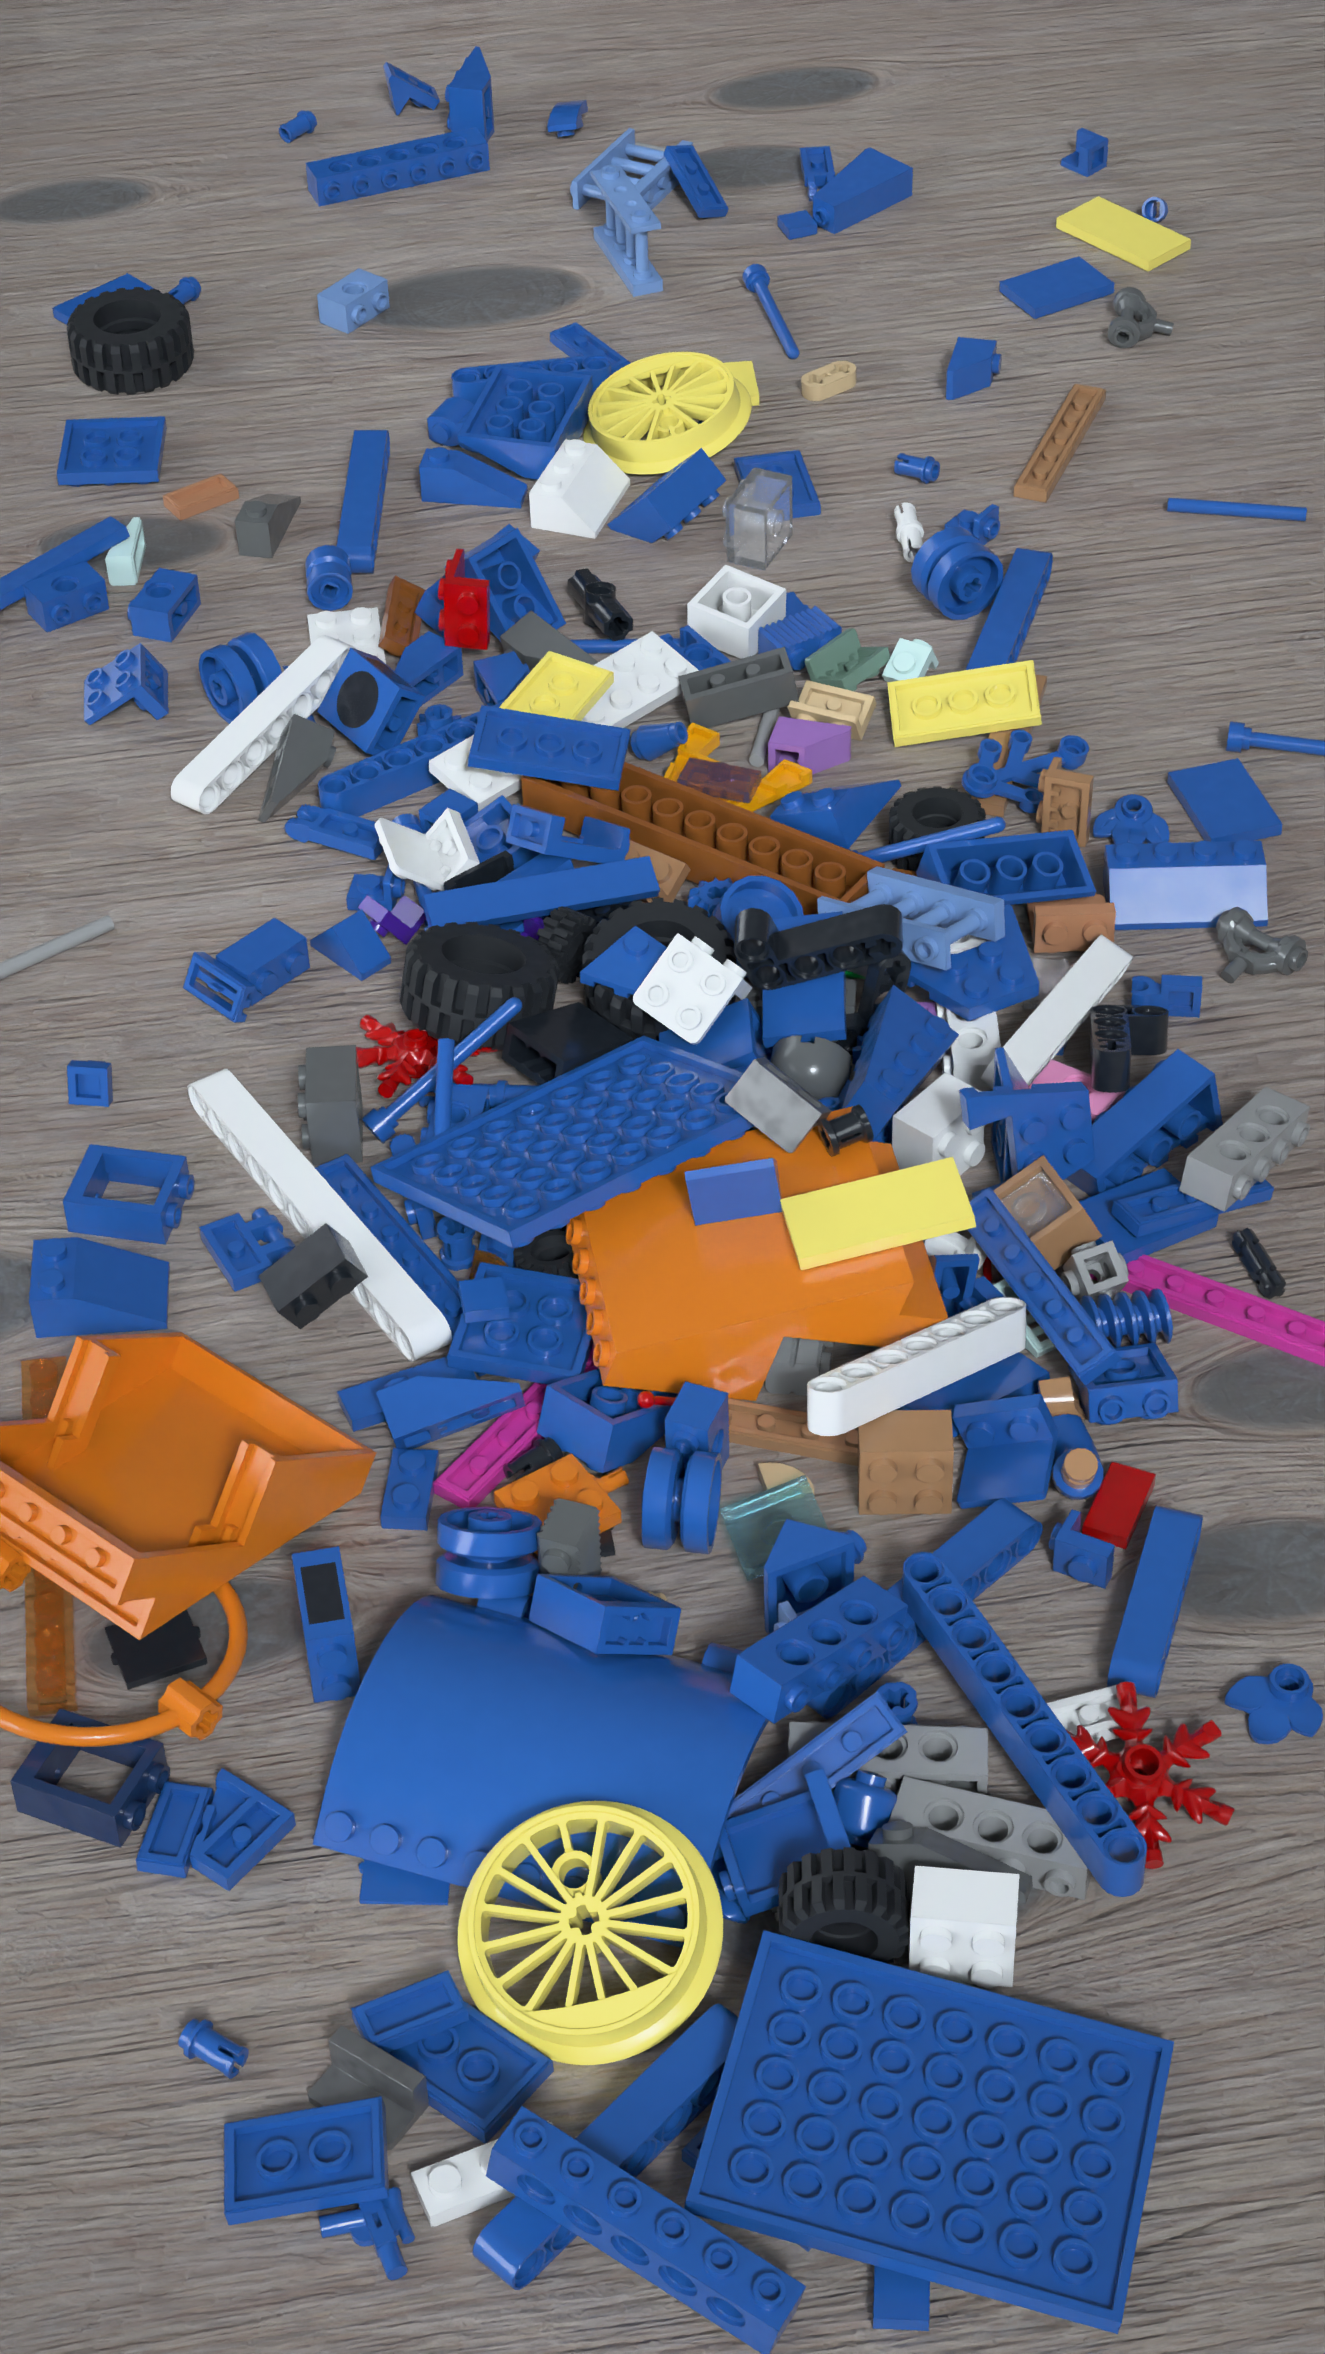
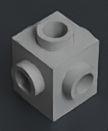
M1113 1240L1098 1246L1093 1241L1076 1247L1071 1251L1072 1255L1064 1264V1272L1061 1273L1062 1281L1078 1302L1082 1296L1089 1295L1096 1303L1097 1297L1104 1293L1109 1295L1113 1301L1115 1294L1120 1292L1129 1282L1126 1262L1121 1253L1117 1252ZM1089 1274H1093L1097 1278L1098 1283L1093 1284Z

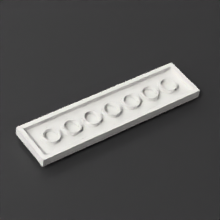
M651 631L594 665L614 672V683L581 721L624 728L682 694L678 676L699 670ZM472 735L429 760V772L448 789L451 788L477 802L479 812L501 795L506 798L522 789L521 777L523 775L468 767V757L474 737Z

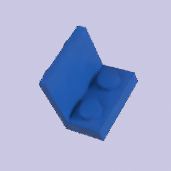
M141 643L130 650H123L106 666L92 670L84 680V721L88 725L93 724L132 698H134L141 710L148 711L156 720L169 713L168 671Z
M1042 1394L956 1404L952 1419L968 1448L957 1496L959 1507L967 1509L990 1506L1002 1498L1011 1503L1045 1499L1059 1430Z

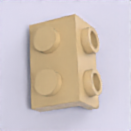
M806 680L799 697V702L790 701L788 711L791 718L851 726V739L862 741L877 703L875 697Z

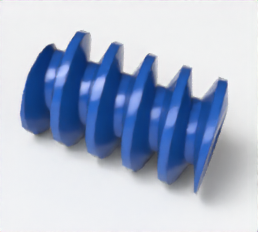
M1158 1288L1152 1289L1148 1297L1143 1291L1136 1290L1132 1293L1130 1299L1124 1292L1115 1294L1113 1301L1106 1293L1100 1294L1097 1297L1096 1303L1089 1295H1084L1080 1298V1305L1104 1336L1110 1337L1114 1348L1121 1347L1124 1335L1128 1336L1131 1345H1138L1140 1334L1144 1333L1148 1343H1156L1158 1332L1163 1333L1167 1344L1171 1342L1173 1333L1171 1311L1165 1295Z

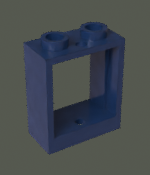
M61 1708L50 1722L52 1724L77 1727L111 1726ZM149 1738L103 1747L61 1746L37 1741L10 1782L18 1812L121 1848L130 1833L140 1828L146 1815V1808L156 1794H161L165 1781H169L170 1767L167 1766L164 1744ZM80 1750L133 1768L110 1804L56 1786Z

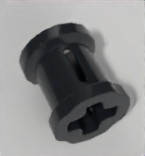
M859 1104L853 1106L850 1113L828 1121L826 1118L817 1121L821 1140L831 1157L840 1154V1149L861 1140L868 1143L874 1138L870 1121Z

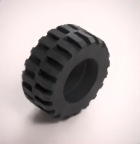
M134 287V289L128 290L119 288L114 292H102L95 298L92 296L86 299L83 305L79 304L67 322V335L73 371L87 386H92L100 392L106 390L110 394L126 393L127 395H135L136 392L144 391L148 393L153 392L158 387L165 388L170 385L171 381L176 382L182 378L194 359L190 317L186 307L178 299H175L173 295L167 292L162 294L157 289L144 290L143 287Z
M652 898V902L643 904L641 900L630 903L629 908L625 910L620 907L611 912L608 921L605 919L601 920L593 929L594 934L587 938L584 946L585 953L582 955L584 969L630 929L637 926L666 947L669 946L677 933L690 942L696 936L715 950L711 955L715 960L724 964L726 959H729L736 964L734 941L730 933L724 930V925L715 916L712 915L708 918V911L697 905L693 908L688 907L686 901L674 899L673 903L664 902V898ZM598 983L594 987L584 984L586 1007L628 1034L634 1040L644 1035L659 1041V1033L669 1029L635 1005L633 995L625 998L614 994L613 988ZM735 995L731 998V1000L726 1006L736 1002Z
M451 922L446 923L442 927L435 925L429 927L426 931H421L407 947L400 991V1004L408 1020H411L413 1025L419 1030H426L429 1036L436 1039L455 1040V1045H458L508 999L517 997L522 1002L521 1011L478 1048L491 1047L493 1050H500L504 1048L508 1023L553 1010L559 978V967L548 948L544 945L539 946L537 940L530 936L524 937L520 935L519 931L501 929L498 925L488 924V926L478 925L477 922H466L465 924Z

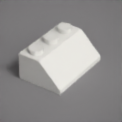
M565 439L529 492L531 528L595 539L630 486V478L597 444L585 443L578 439Z

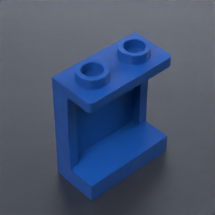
M517 804L512 806L505 841L507 843L546 855L602 864L625 860V856L629 851L630 828L585 816L579 838L562 836L565 817Z
M824 1768L805 1774L810 1791L726 1820L715 1860L724 1857L727 1870L719 1872L728 1902L738 1899L745 1918L779 1906V1879L782 1873L787 1872V1867L793 1861H802V1856L809 1853H820L822 1849L833 1848L834 1850L843 1849V1847L851 1848Z

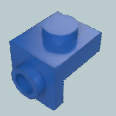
M1072 1509L1064 1524L1058 1522L1050 1536L1049 1549L1054 1551L1053 1571L1073 1577L1080 1582L1090 1583L1105 1589L1112 1577L1115 1545L1080 1533L1081 1512Z

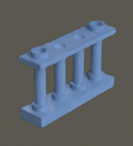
M629 128L572 180L570 194L573 197V209L579 210L591 198L605 200V196L591 177V171L599 170L607 165L621 166L625 172L644 176L641 179L628 177L652 210L679 184V181L667 162L664 151L635 145V129ZM682 140L677 145H693V142ZM636 157L658 163L654 166L633 161L632 159Z
M607 165L599 170L591 171V177L605 196L606 223L603 226L593 227L595 241L633 297L663 291V279L648 259V231L661 229V222L621 166Z
M878 866L867 871L868 894L851 903L824 896L817 899L818 914L840 911L846 914L881 904L892 905L898 908L902 913V950L910 961L943 970L951 968L950 945L966 935L994 942L1005 937L1004 899Z

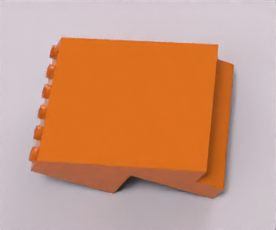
M852 1107L832 1111L826 1119L830 1121L850 1113ZM815 1126L796 1151L788 1153L759 1129L747 1131L738 1139L724 1141L712 1147L711 1151L702 1157L691 1158L677 1165L676 1169L669 1174L657 1175L641 1183V1187L633 1192L621 1193L607 1200L606 1204L597 1210L585 1211L570 1219L566 1228V1242L572 1246L574 1255L572 1262L573 1273L578 1274L579 1300L586 1308V1331L593 1339V1362L596 1367H599L603 1386L679 1393L686 1381L727 1392L730 1399L756 1401L783 1337L885 1347L948 1319L923 1240L800 1270L783 1212L695 1226L684 1172L774 1158L777 1160L781 1198L784 1199L900 1170L892 1145L873 1141L865 1143L861 1140L840 1149V1154L831 1157L821 1140L818 1126Z
M182 1332L77 1336L48 1417L44 1419L0 1421V1539L21 1554L23 1562L138 1640H141L361 1494L377 1452Z

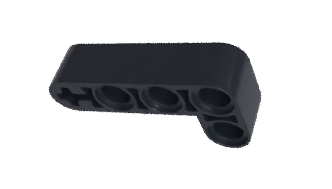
M887 904L875 905L782 931L778 930L771 916L761 909H745L735 919V955L744 971L747 972L751 983L763 990H774L874 964L885 959H892L898 956L903 948L902 913L898 908Z
M1098 1005L1091 1008L1089 1055L1093 1089L1109 1093L1126 1091L1130 1088L1131 1055H1160L1167 1052L1169 1011L1166 1008L1150 1005Z

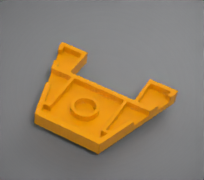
M693 722L687 728V742L678 747V755L674 763H670L664 775L665 778L751 812L812 783L811 769L783 759L764 778H759L707 757L720 745V733Z

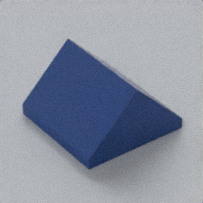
M774 1158L684 1172L695 1226L782 1212L777 1160Z
M790 1519L785 1520L764 1566L765 1631L768 1635L774 1632V1624L778 1623L779 1603L788 1601L797 1614L816 1606L854 1582L855 1542L850 1535Z

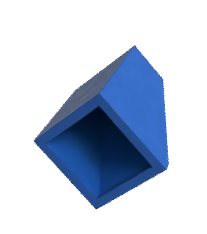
M748 998L726 1006L698 1044H690L671 1029L659 1033L660 1042L729 1068L750 1065L754 1059L765 1057L770 1061L773 1047H764L763 1021Z

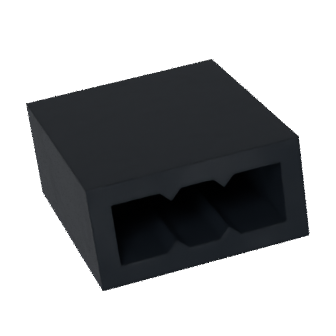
M577 1002L508 1023L502 1059L537 1084L542 1085L634 1039L582 1003Z

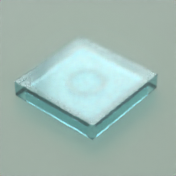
M806 1475L719 1509L747 1581L764 1575L765 1563L786 1519L828 1529Z

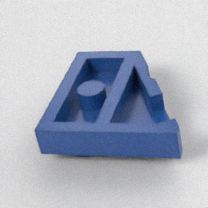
M222 1768L216 1777L217 1789L211 1805L207 1804L202 1817V1831L196 1835L190 1852V1861L192 1868L227 1891H230L296 1826L293 1812Z

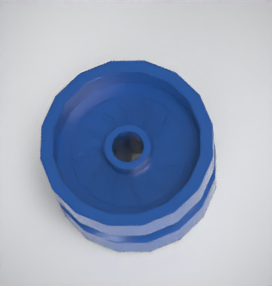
M949 527L935 533L919 549L911 568L912 582L917 591L927 600L931 601L934 607L943 615L952 620H965L979 614L996 597L1003 581V565L998 556L982 545L981 541L971 532L962 527Z
M246 632L233 638L227 645L220 644L206 650L200 655L199 659L200 678L204 690L214 709L229 724L282 673L281 667L267 643L256 633Z
M747 876L735 881L728 888L709 918L712 915L715 916L724 925V930L730 933L734 941L736 916L745 909H761L766 911L772 919L803 916L804 914L802 905L794 892L781 881L767 876ZM736 957V965L743 969Z
M653 1447L649 1457L642 1496L641 1529L644 1548L670 1549L675 1543L680 1524V1540L685 1552L710 1554L712 1552L721 1498L722 1459L720 1453L694 1451L689 1458L684 1477V1460L678 1448Z
M495 1507L462 1508L441 1514L438 1518L437 1543L447 1552L441 1554L436 1560L435 1584L445 1592L468 1598L510 1599L533 1593L537 1574H539V1562L531 1553L538 1550L537 1533L540 1532L542 1521L537 1516L524 1511Z

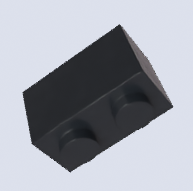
M327 1223L259 1275L277 1312L299 1329L317 1319L322 1312L340 1298L349 1294L368 1277L349 1240Z

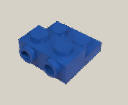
M503 795L464 822V825L480 863L506 850L513 857L515 870L540 853L505 842L512 805Z
M1156 1343L1114 1348L1122 1360L1086 1386L1068 1364V1369L1079 1388V1404L1089 1423L1096 1422L1101 1425H1111L1119 1423L1126 1418L1158 1419L1166 1416L1168 1413L1179 1412L1178 1379Z

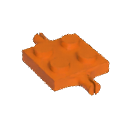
M571 1453L494 1491V1504L498 1508L519 1510L535 1515L542 1521V1526L544 1525V1520L547 1519V1513L551 1512L550 1507L554 1506V1500L562 1498L594 1506L600 1511L598 1514L600 1517L598 1529L602 1533L622 1523L621 1510L608 1496V1493L628 1485L629 1479L622 1467H618L616 1470L600 1478L588 1473Z

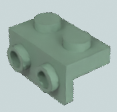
M848 628L805 659V665L811 681L855 691L860 682L879 674V669L888 663L891 656L888 647H861L856 630Z

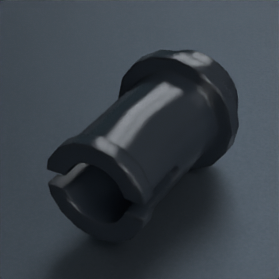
M547 1437L544 1440L539 1438L533 1442V1448L511 1463L506 1464L503 1467L506 1478L509 1479L520 1470H524L525 1472L514 1480L516 1481L564 1456L560 1447L552 1438Z

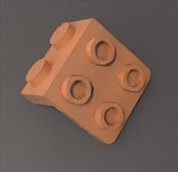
M1095 894L1092 897L1027 903L1026 908L1034 953L1086 951L1101 934L1114 943L1115 905L1114 903H1106L1105 897L1100 894Z

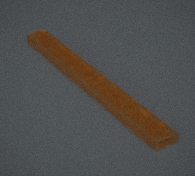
M66 1356L21 1361L22 1420L44 1419L48 1417L67 1365ZM31 1567V1572L25 1577L26 1688L29 1717L56 1714L60 1708L70 1712L78 1711L75 1596Z

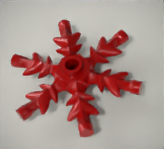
M365 1015L361 1019L360 1027L367 1032L365 1036L368 1039L378 1041L377 1043L381 1046H373V1048L356 1047L359 1068L374 1064L381 1066L387 1062H392V1064L385 1067V1072L377 1076L379 1081H383L378 1087V1092L382 1097H392L399 1083L409 1086L412 1082L411 1078H421L437 1063L438 1039L429 1036L426 1030L416 1028L406 1032L404 1030L396 1031V1026L392 1022L383 1026L371 1015ZM482 1047V1049H477L470 1057H477L481 1052L492 1053L497 1052V1050H493L491 1047ZM460 1064L453 1070V1081L455 1084H473L474 1079L470 1074L466 1073L468 1068L465 1065Z
M1128 1681L1121 1682L1116 1685L1120 1709L1109 1707L1108 1712L1122 1728L1112 1729V1732L1125 1741L1123 1750L1119 1752L1109 1751L1103 1736H1101L1096 1744L1092 1736L1082 1725L1077 1726V1735L1072 1734L1067 1729L1066 1731L1093 1768L1104 1766L1109 1771L1110 1778L1105 1785L1115 1799L1124 1797L1126 1801L1134 1803L1136 1808L1128 1816L1131 1820H1137L1134 1825L1142 1834L1147 1844L1145 1868L1157 1869L1164 1864L1159 1841L1166 1843L1172 1841L1169 1833L1157 1821L1167 1819L1161 1811L1153 1807L1154 1801L1158 1797H1170L1177 1813L1181 1805H1183L1192 1819L1198 1824L1203 1822L1202 1813L1224 1826H1227L1235 1808L1211 1800L1210 1797L1216 1793L1215 1788H1189L1193 1779H1186L1176 1783L1169 1776V1769L1172 1765L1190 1768L1191 1766L1186 1759L1209 1758L1210 1754L1201 1747L1220 1738L1222 1732L1213 1720L1206 1722L1190 1734L1187 1725L1182 1723L1176 1731L1173 1743L1165 1735L1163 1737V1750L1158 1751L1154 1747L1143 1743V1740L1153 1730L1150 1728L1142 1729L1150 1715L1151 1709L1148 1706L1138 1709L1135 1684Z

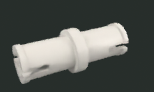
M904 502L901 503L903 513H901L899 505L894 509V516L897 521L896 537L902 544L905 560L913 563L916 552L923 545L924 531L922 524L917 520L915 506Z

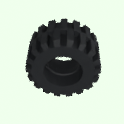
M933 786V788H918L916 792L909 791L903 794V798H898L894 802V807L890 809L889 845L986 820L985 810L981 808V803L977 799H971L970 794L958 792V789L950 787L946 789L942 788V786ZM924 852L891 860V862L897 865V869L916 872Z
M843 1847V1849L839 1850L828 1848L822 1849L817 1854L809 1853L802 1856V1861H793L787 1867V1872L782 1873L778 1886L780 1935L887 1964L894 1963V1958L901 1957L905 1952V1946L909 1945L910 1939L907 1879H904L902 1869L898 1866H893L891 1859L886 1856L878 1857L876 1852L869 1850L858 1851L850 1847Z

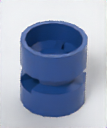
M324 545L315 548L309 553L305 563L309 600L314 606L322 610L333 611L341 609L348 604L353 593L349 556L343 549L337 546Z

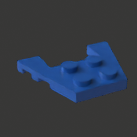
M1010 904L1004 905L1005 937L996 942L991 940L984 942L980 946L958 954H951L950 969L943 970L911 961V971L907 986H920L929 992V999L967 1021L1039 996V980L1013 907Z
M1082 1082L1032 1084L1031 1089L1011 1090L1009 1086H994L993 1091L978 1092L974 1087L959 1090L962 1119L969 1130L1006 1118L1012 1177L1043 1155L1062 1180H1065L1095 1160L1089 1090ZM1006 1181L990 1186V1188L995 1190ZM987 1188L973 1192L972 1199H974Z

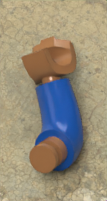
M1070 1376L1038 1381L1039 1392L1033 1395L1042 1394L1059 1430L1051 1471L1054 1486L1060 1494L1071 1500H1083L1091 1497L1102 1485L1104 1469L1094 1442L1082 1421L1085 1419L1083 1409L1080 1407L1076 1393L1072 1390Z

